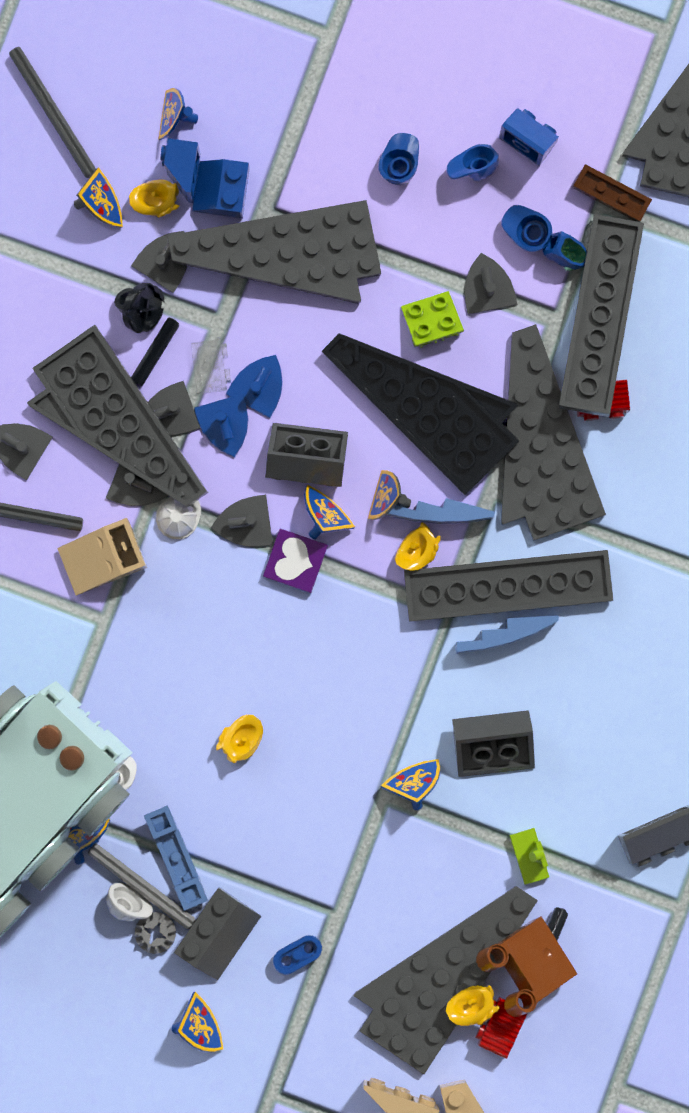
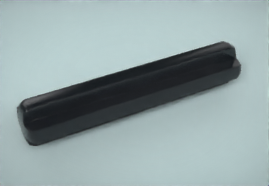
M169 317L166 319L131 376L136 385H144L179 328V323L173 318Z

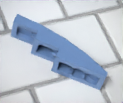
M445 498L443 508L418 501L416 510L395 505L388 513V516L413 522L457 524L493 519L495 512Z
M559 616L507 618L506 629L481 630V640L456 642V653L479 651L510 644L551 626L559 621Z

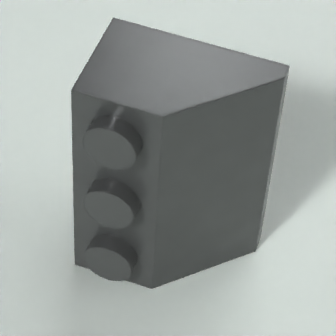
M273 423L267 453L265 478L342 487L348 432Z
M529 710L452 719L458 777L535 768L533 728Z
M689 805L617 835L629 864L633 865L636 863L640 867L651 862V856L658 853H660L661 857L676 851L674 846L681 843L688 846Z
M218 887L174 953L193 967L219 980L261 918V915L221 887Z

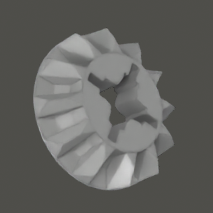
M152 912L151 916L147 919H140L138 921L134 936L138 946L145 952L159 954L168 950L174 943L176 928L173 921L167 915ZM158 923H161L159 932L166 938L157 937L151 944V934L145 928L154 929Z

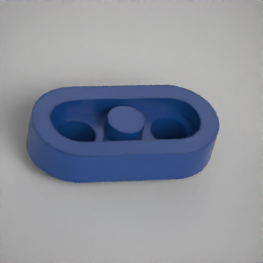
M305 935L276 952L273 959L275 969L282 974H291L313 962L322 952L320 940L313 935ZM305 944H313V952L307 953L304 950ZM289 956L292 960L291 964L284 965L281 961L282 957Z

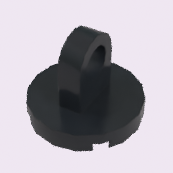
M141 283L133 289L126 288L116 295L114 301L115 306L122 313V320L125 326L135 333L152 330L163 315L164 309L161 306L162 302L165 303L162 290L151 283Z

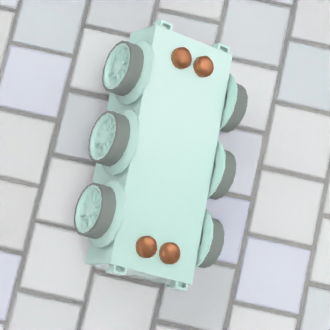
M57 681L40 690L37 694L27 697L15 685L0 695V938L31 905V902L19 893L21 882L29 880L41 892L80 851V848L68 838L70 827L78 825L89 837L92 836L130 795L119 783L117 784L120 773L115 772L133 752L108 729L104 731L102 727H99L98 725L101 723L99 720L95 723L88 718L90 712L87 711L85 713L84 710L80 709L79 707L82 704Z

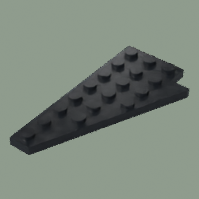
M338 333L321 351L464 495H467L520 441L502 423L519 406L515 402L341 333Z

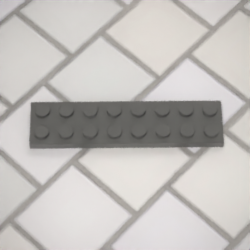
M594 214L558 408L605 417L610 416L644 227L642 222Z
M608 550L422 568L413 571L404 570L409 622L614 601Z

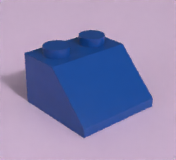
M517 108L502 124L499 139L540 167L556 145L559 136L556 135L557 131L550 125H542L535 120L536 116L526 109L522 111Z
M168 138L167 146L162 145L160 160L162 161V166H165L167 175L173 183L177 184L179 191L188 203H193L201 155L198 142Z
M227 159L200 161L192 211L243 219L250 172L249 163Z

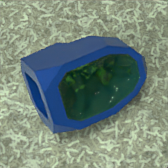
M565 232L553 233L551 241L542 250L543 254L549 260L555 261L563 267L574 270L584 267L587 255L585 246Z

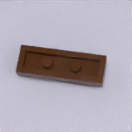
M586 164L573 185V189L637 222L642 220L652 201L651 198Z

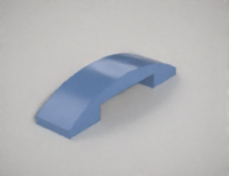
M168 805L145 814L144 818L172 879L183 910H188L208 901L196 868Z

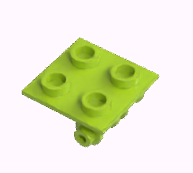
M449 291L401 306L414 347L419 346L423 348L424 345L431 342L436 344L439 339L444 341L445 337L449 338L455 335L457 337L459 333L464 332Z

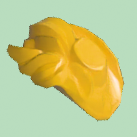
M162 179L152 180L135 187L129 195V203L140 214L160 218L180 207V205L175 204L179 189L176 183L172 184Z
M421 522L420 526L412 530L400 544L395 556L396 564L410 571L423 568L428 563L434 561L436 552L439 550L438 544L441 536L438 535L435 538L430 528L424 522Z
M249 714L239 717L231 726L223 729L218 739L219 742L216 745V751L222 749L227 755V760L232 763L251 757L262 740L263 726L261 720Z
M477 985L470 986L454 995L447 1003L446 1013L454 1024L460 1026L482 1025L498 1011L499 1006H494V991L490 985L487 987Z

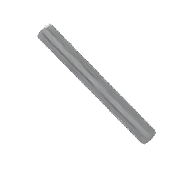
M95 843L89 849L88 855L185 929L192 927L196 921L195 917L186 910L184 911L182 907L100 845Z

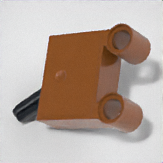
M554 908L548 925L540 916L529 921L498 944L480 950L477 954L476 962L482 971L491 972L504 966L519 989L518 992L508 995L505 999L504 1007L509 1015L519 1017L533 1011L540 1000L578 974L557 942L568 917L565 909ZM490 953L494 956L495 963L491 961ZM518 998L521 999L523 1003V1008L520 1007L518 1003Z

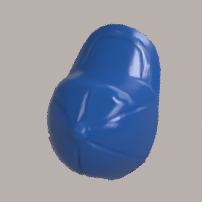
M397 133L390 138L379 160L380 174L389 183L402 185L414 177L419 159L418 138L408 133Z
M474 145L449 161L446 170L450 179L454 180L469 176L474 181H483L496 170L499 154L491 145Z
M513 205L505 212L502 218L501 225L504 231L524 250L529 252L538 251L545 248L551 241L553 233L551 222L546 216L522 205Z

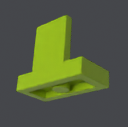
M535 828L509 835L524 885L549 878L546 867L548 863L541 841L537 838Z

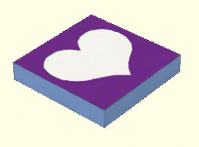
M280 528L263 577L312 593L328 545Z

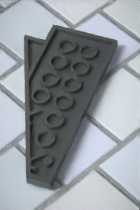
M689 64L626 147L622 157L645 162L640 182L641 187L689 197Z
M367 200L167 235L173 263L356 304L361 303L357 280L382 274Z
M95 324L32 368L46 389L27 402L30 407L186 507H189L209 493Z
M536 324L512 332L508 400L517 403L519 406L507 417L506 427L520 441L505 455L501 511L502 525L525 517L533 541L606 515L569 412L566 409L558 408L561 390Z
M514 886L357 990L353 996L373 1009L359 1031L422 1074H425L457 1025L449 1019L446 1013L447 1003L454 995L470 986H483L491 973L484 972L478 967L476 962L477 954L480 950L498 944L518 930L538 900L519 887ZM490 953V959L493 963H495V958Z

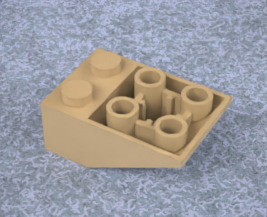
M127 518L106 525L57 548L76 596L147 568Z
M372 1077L370 1081H363V1089L386 1113H439L440 1111L435 1099L430 1096L420 1094L418 1098L412 1096L410 1090L395 1086V1089L386 1087V1082Z

